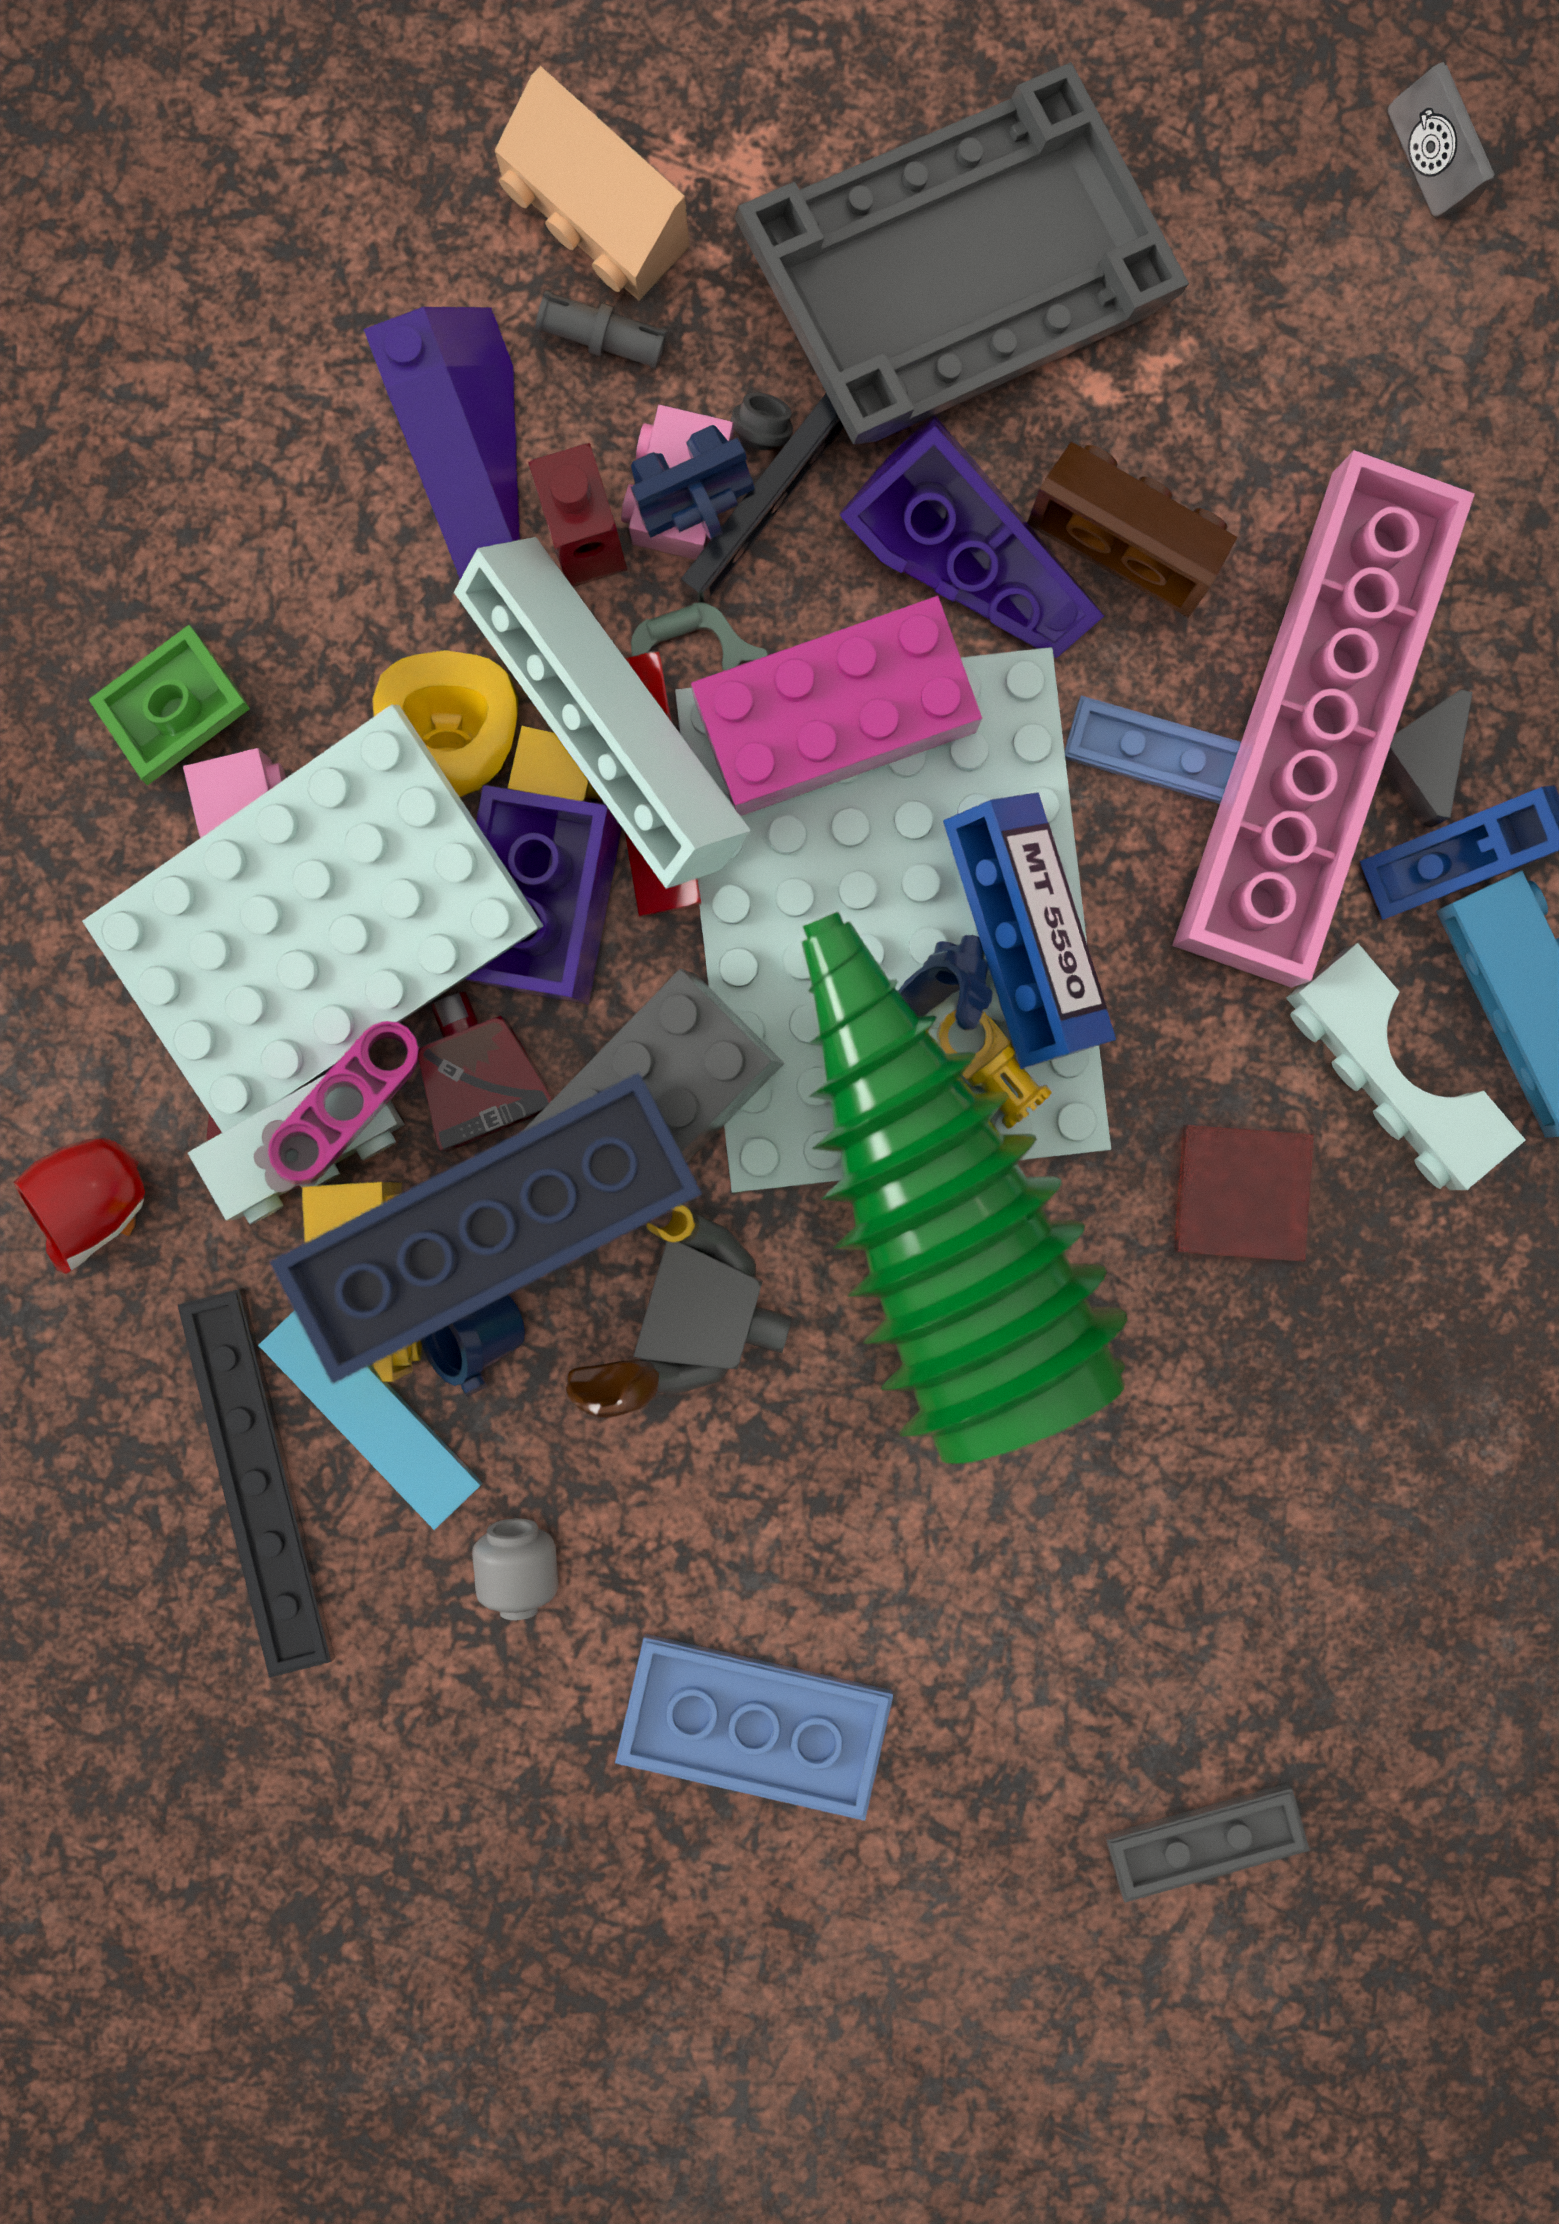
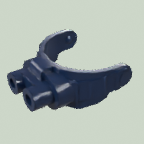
M965 935L961 938L960 945L946 941L937 942L934 953L924 962L923 967L919 968L904 982L898 992L918 1017L925 1016L951 994L959 991L955 1012L958 1026L966 1031L974 1029L978 1025L983 1010L988 1009L992 1002L993 994L992 989L986 986L989 967L988 963L983 960L984 951L980 938L975 935Z

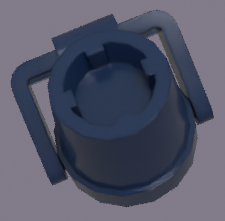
M507 1294L420 1340L426 1357L435 1372L445 1382L454 1386L461 1385L466 1397H469L488 1387L481 1375L482 1370L519 1348L524 1342L525 1328L519 1308Z

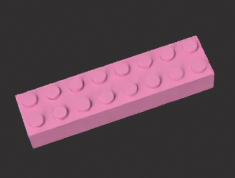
M1355 450L1332 473L1172 946L1291 988L1312 980L1475 495L1474 493Z

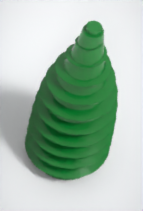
M839 911L803 926L802 928L807 939L801 943L812 985L808 991L814 995L820 1034L812 1040L811 1044L822 1046L826 1082L809 1097L831 1101L834 1127L812 1149L841 1153L843 1179L820 1200L852 1202L855 1227L832 1249L865 1251L870 1273L847 1296L880 1298L886 1319L864 1340L863 1344H896L902 1366L882 1385L881 1390L914 1391L920 1408L898 1434L903 1437L931 1436L943 1463L962 1464L991 1458L1025 1447L1065 1430L1095 1414L1114 1401L1125 1388V1383L1121 1376L1125 1369V1364L1119 1358L1113 1357L1108 1344L1124 1328L1128 1319L1127 1313L1120 1308L1090 1306L1087 1298L1105 1279L1107 1270L1099 1264L1070 1263L1065 1254L1082 1235L1085 1225L1077 1220H1049L1042 1209L1062 1185V1180L1057 1177L1048 1176L1026 1177L1017 1163L1037 1140L1036 1136L1033 1134L1001 1135L990 1120L1007 1100L1008 1094L1006 1092L974 1093L960 1076L974 1059L975 1053L946 1054L928 1033L937 1017L933 1015L918 1017L895 989L898 980L888 979L850 921L844 923Z

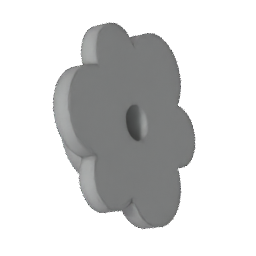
M282 1120L271 1121L264 1127L262 1131L264 1146L257 1148L254 1153L255 1164L261 1169H266V1183L276 1192H287L296 1185L289 1183L278 1175L272 1167L268 1156L269 1141L277 1128L284 1122ZM306 1136L293 1137L282 1148V1163L293 1171L307 1170L318 1159V1145L314 1140ZM290 1150H295L298 1153V1158L293 1162L288 1161L286 1158ZM318 1179L308 1184L298 1185L301 1187L314 1186Z

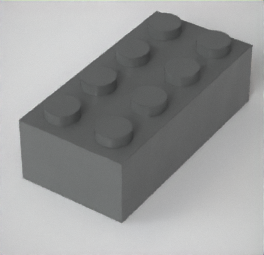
M679 969L523 1131L639 1072L687 1163L785 1063L697 974Z

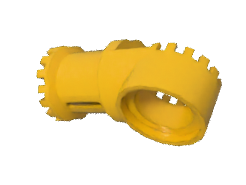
M956 1010L943 1018L939 1023L936 1034L937 1043L946 1054L957 1053L952 1049L948 1038L950 1027L956 1021ZM983 1011L979 1021L985 1036L983 1046L975 1053L974 1059L962 1075L972 1087L980 1085L985 1093L1006 1092L1008 1094V1098L1000 1107V1111L1004 1114L1002 1123L1009 1129L1029 1115L1027 1107L1034 1111L1038 1108L1037 1106L1041 1105L1052 1094V1091L1047 1085L1038 1086L1024 1068L1020 1069L1018 1060L1014 1057L1016 1053L1013 1044L991 1017ZM1001 1074L1012 1086V1088L1017 1092L1018 1098L1006 1085V1083L1001 1079Z

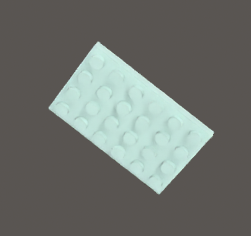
M393 704L82 921L222 1133L303 1088L330 1070L372 1025L383 1021L400 1023L543 927V924L401 707Z

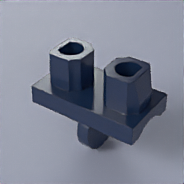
M710 425L693 433L686 442L691 459L670 468L663 454L655 452L632 462L631 468L635 485L630 487L642 522L650 538L675 526L680 533L699 523L702 524L710 539L723 533L717 515L738 506L736 498L755 490L746 463V453L738 437L728 441L716 426Z

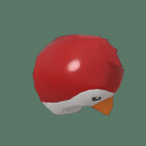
M104 1137L86 1139L60 1147L35 1161L13 1182L22 1201L46 1237V1252L57 1271L64 1274L69 1273L84 1263L96 1250L120 1233L130 1236L135 1227L136 1214L142 1208L145 1189L137 1169L139 1161L124 1146Z

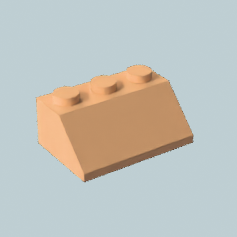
M539 66L531 75L495 149L502 176L499 179V183L505 192L521 207L527 208L530 204H533L548 218L545 221L547 228L561 244L570 250H573L578 245L595 260L592 263L594 271L610 288L620 292L624 287L640 301L690 247L685 196L545 69Z

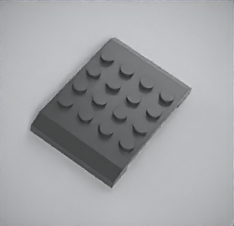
M1072 62L1017 85L1011 99L799 190L794 181L739 205L735 214V220L853 444L877 442L1144 320L1182 295L1189 285Z

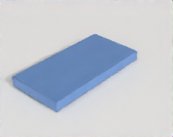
M645 1634L615 1763L865 1821L892 1704L893 1690Z

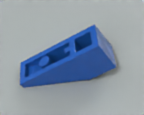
M1555 785L1540 787L1361 860L1360 864L1382 920L1559 852L1558 791Z

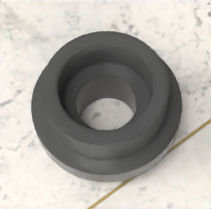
M754 392L745 395L742 404L737 405L733 409L730 421L733 422V428L739 434L741 441L758 450H770L776 446L785 445L790 440L793 432V425L790 421L792 415L790 407L781 399L765 393Z

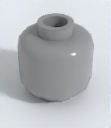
M513 1518L495 1522L487 1528V1534L481 1536L472 1549L477 1599L488 1609L500 1612V1616L504 1619L523 1620L537 1614L539 1607L550 1602L558 1591L557 1558L554 1540L549 1533L539 1529L537 1523L532 1520Z

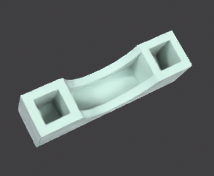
M1358 943L1343 949L1313 974L1310 982L1301 984L1286 997L1295 1008L1290 1013L1292 1020L1311 1041L1317 1042L1321 1039L1337 1057L1332 1061V1066L1340 1078L1355 1091H1358L1361 1087L1378 1106L1373 1111L1377 1121L1395 1139L1399 1140L1403 1136L1419 1154L1414 1160L1416 1166L1434 1186L1439 1189L1445 1185L1449 1190H1468L1525 1141L1524 1137L1484 1091L1466 1093L1456 1097H1441L1419 1089L1402 1075L1393 1061L1387 1040L1389 1015L1400 992Z

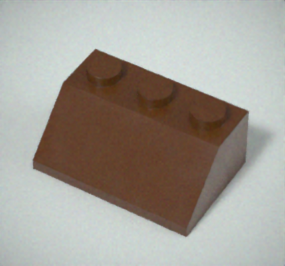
M1071 441L1042 483L1027 523L1035 530L1189 618L1212 586L1238 537L1226 531L1228 528L1227 524L1214 513L1201 508H1196L1192 511L1172 500V492L1162 483L1145 476L1140 477L1138 480L1117 468L1118 463L1116 459L1103 449L1093 445H1086L1082 448Z

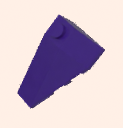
M421 307L363 330L461 580L477 548L521 540L516 457L517 427L515 425L514 403L515 371L491 307Z
M935 415L923 423L885 459L839 513V516L882 563L900 573H907L934 588L936 593L953 602L955 600L990 619L992 624L1038 649L1052 647L1054 658L1059 657L1104 617V614Z

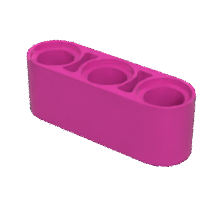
M383 1021L368 1028L277 1128L269 1141L268 1156L272 1167L282 1179L291 1184L304 1185L322 1177L408 1081L416 1069L418 1046L414 1035L407 1027L398 1022ZM381 1039H395L406 1048L407 1059L398 1069L392 1071L381 1070L370 1061L369 1051L373 1044ZM350 1087L358 1091L364 1101L363 1108L353 1119L347 1121L336 1120L325 1110L326 1099L336 1088ZM297 1136L309 1137L315 1141L319 1148L318 1159L315 1164L303 1171H293L285 1167L281 1160V1151L284 1144Z

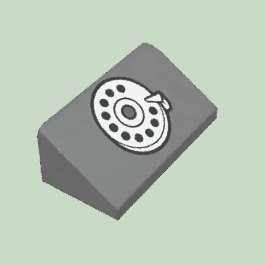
M1442 62L1433 66L1395 98L1388 107L1390 120L1430 212L1435 218H1442L1477 203L1495 175L1447 65Z

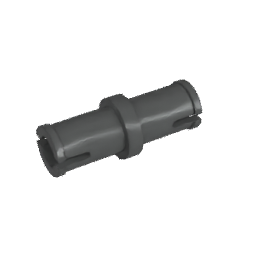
M546 290L535 325V330L538 332H547L589 346L588 353L601 357L605 351L648 365L655 370L660 362L668 332L666 328H658L615 314L614 306L602 303L600 308H596L553 294V291Z

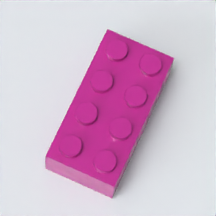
M938 596L691 683L693 698L730 802L740 816L975 734L982 720Z

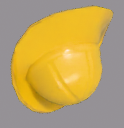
M444 650L402 658L389 666L380 675L372 698L374 717L392 704L399 705L459 797L479 790L500 771L512 747L518 717L517 693L510 675L500 665L482 656Z

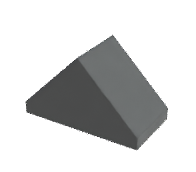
M1457 691L1393 736L1382 770L1421 825L1435 827L1451 818L1473 693L1471 691Z

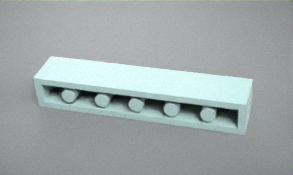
M533 537L477 548L454 594L667 889L722 870L751 830L539 540Z

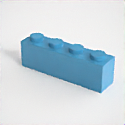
M1519 871L1436 910V913L1545 1138L1559 1137V938L1555 939L1545 918V915L1548 914V906L1541 889L1535 882L1527 881L1523 871Z

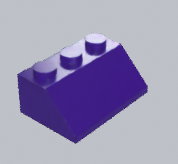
M483 785L476 823L543 924V927L464 980L528 995L589 1005L622 826L609 808L603 804Z

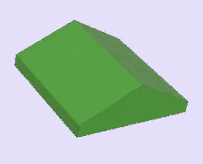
M187 625L88 699L140 779L147 786L250 709L238 687L190 625Z

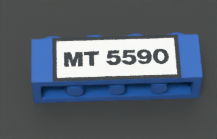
M1039 792L992 799L943 820L1020 1069L1072 1055L1116 1040L1104 996Z

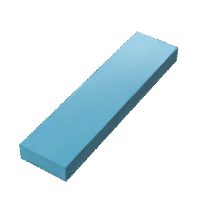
M295 1311L258 1345L433 1530L483 1484L387 1382L382 1381L377 1371L371 1365L332 1385Z

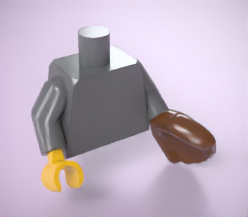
M682 1204L672 1209L671 1221L665 1227L658 1228L649 1222L647 1223V1229L666 1240V1244L633 1356L643 1359V1361H617L574 1368L569 1371L567 1377L568 1384L566 1386L567 1396L580 1411L600 1418L615 1417L643 1408L655 1397L656 1393L680 1394L720 1382L727 1374L728 1369H738L745 1343L779 1353L783 1352L793 1316L756 1306L763 1280L755 1277V1259L727 1228L691 1213Z

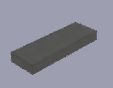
M1288 1783L1104 1834L1124 1903L1310 1851L1293 1789Z

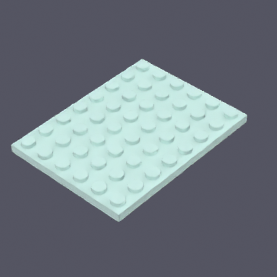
M1052 647L961 657L982 716L981 723L975 734L741 816L751 830L722 870L697 878L701 905L699 906L708 986L785 1063L724 1125L732 1193L840 1181L843 1179L841 1153L812 1149L834 1127L831 1101L809 1097L826 1082L822 1046L811 1044L812 1040L820 1034L814 995L808 991L812 985L801 943L807 939L802 927L839 911L844 923L849 921L852 923L888 979L898 980L895 987L897 991H899L910 976L923 967L924 962L934 953L937 942L946 941L960 945L961 938L965 935L979 937L943 820L992 799L1039 792L1086 939ZM692 688L675 689L680 734L730 801L696 707ZM988 968L986 986L992 989L993 994L990 1006L983 1011L991 1017L1012 1043ZM959 991L951 994L945 1001L925 1015L937 1017L928 1031L936 1042L939 1023L947 1014L957 1008ZM955 1021L948 1033L949 1043L957 1053H976L983 1046L985 1039L984 1030L979 1023L974 1029L965 1031ZM1099 1046L1024 1068L1038 1086L1047 1085L1052 1094L1041 1105L1037 1106L1038 1108L1034 1111L1027 1107L1029 1115L1009 1129L1002 1123L1004 1114L1000 1109L990 1120L1001 1135L1033 1134L1036 1136L1037 1140L1021 1160L1111 1150ZM1001 1074V1079L1006 1083V1085L1018 1098L1017 1092L1012 1088V1086ZM963 1075L960 1076L974 1093H985L980 1085L972 1087Z

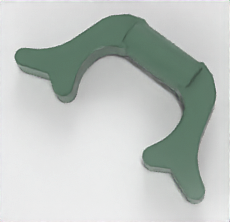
M693 603L685 608L652 619H646L638 625L631 639L633 657L649 653L658 643L698 629L710 631L718 638L722 646L723 671L737 667L741 663H748L768 656L765 649L755 647L743 641L734 632L723 614L716 607L706 603Z

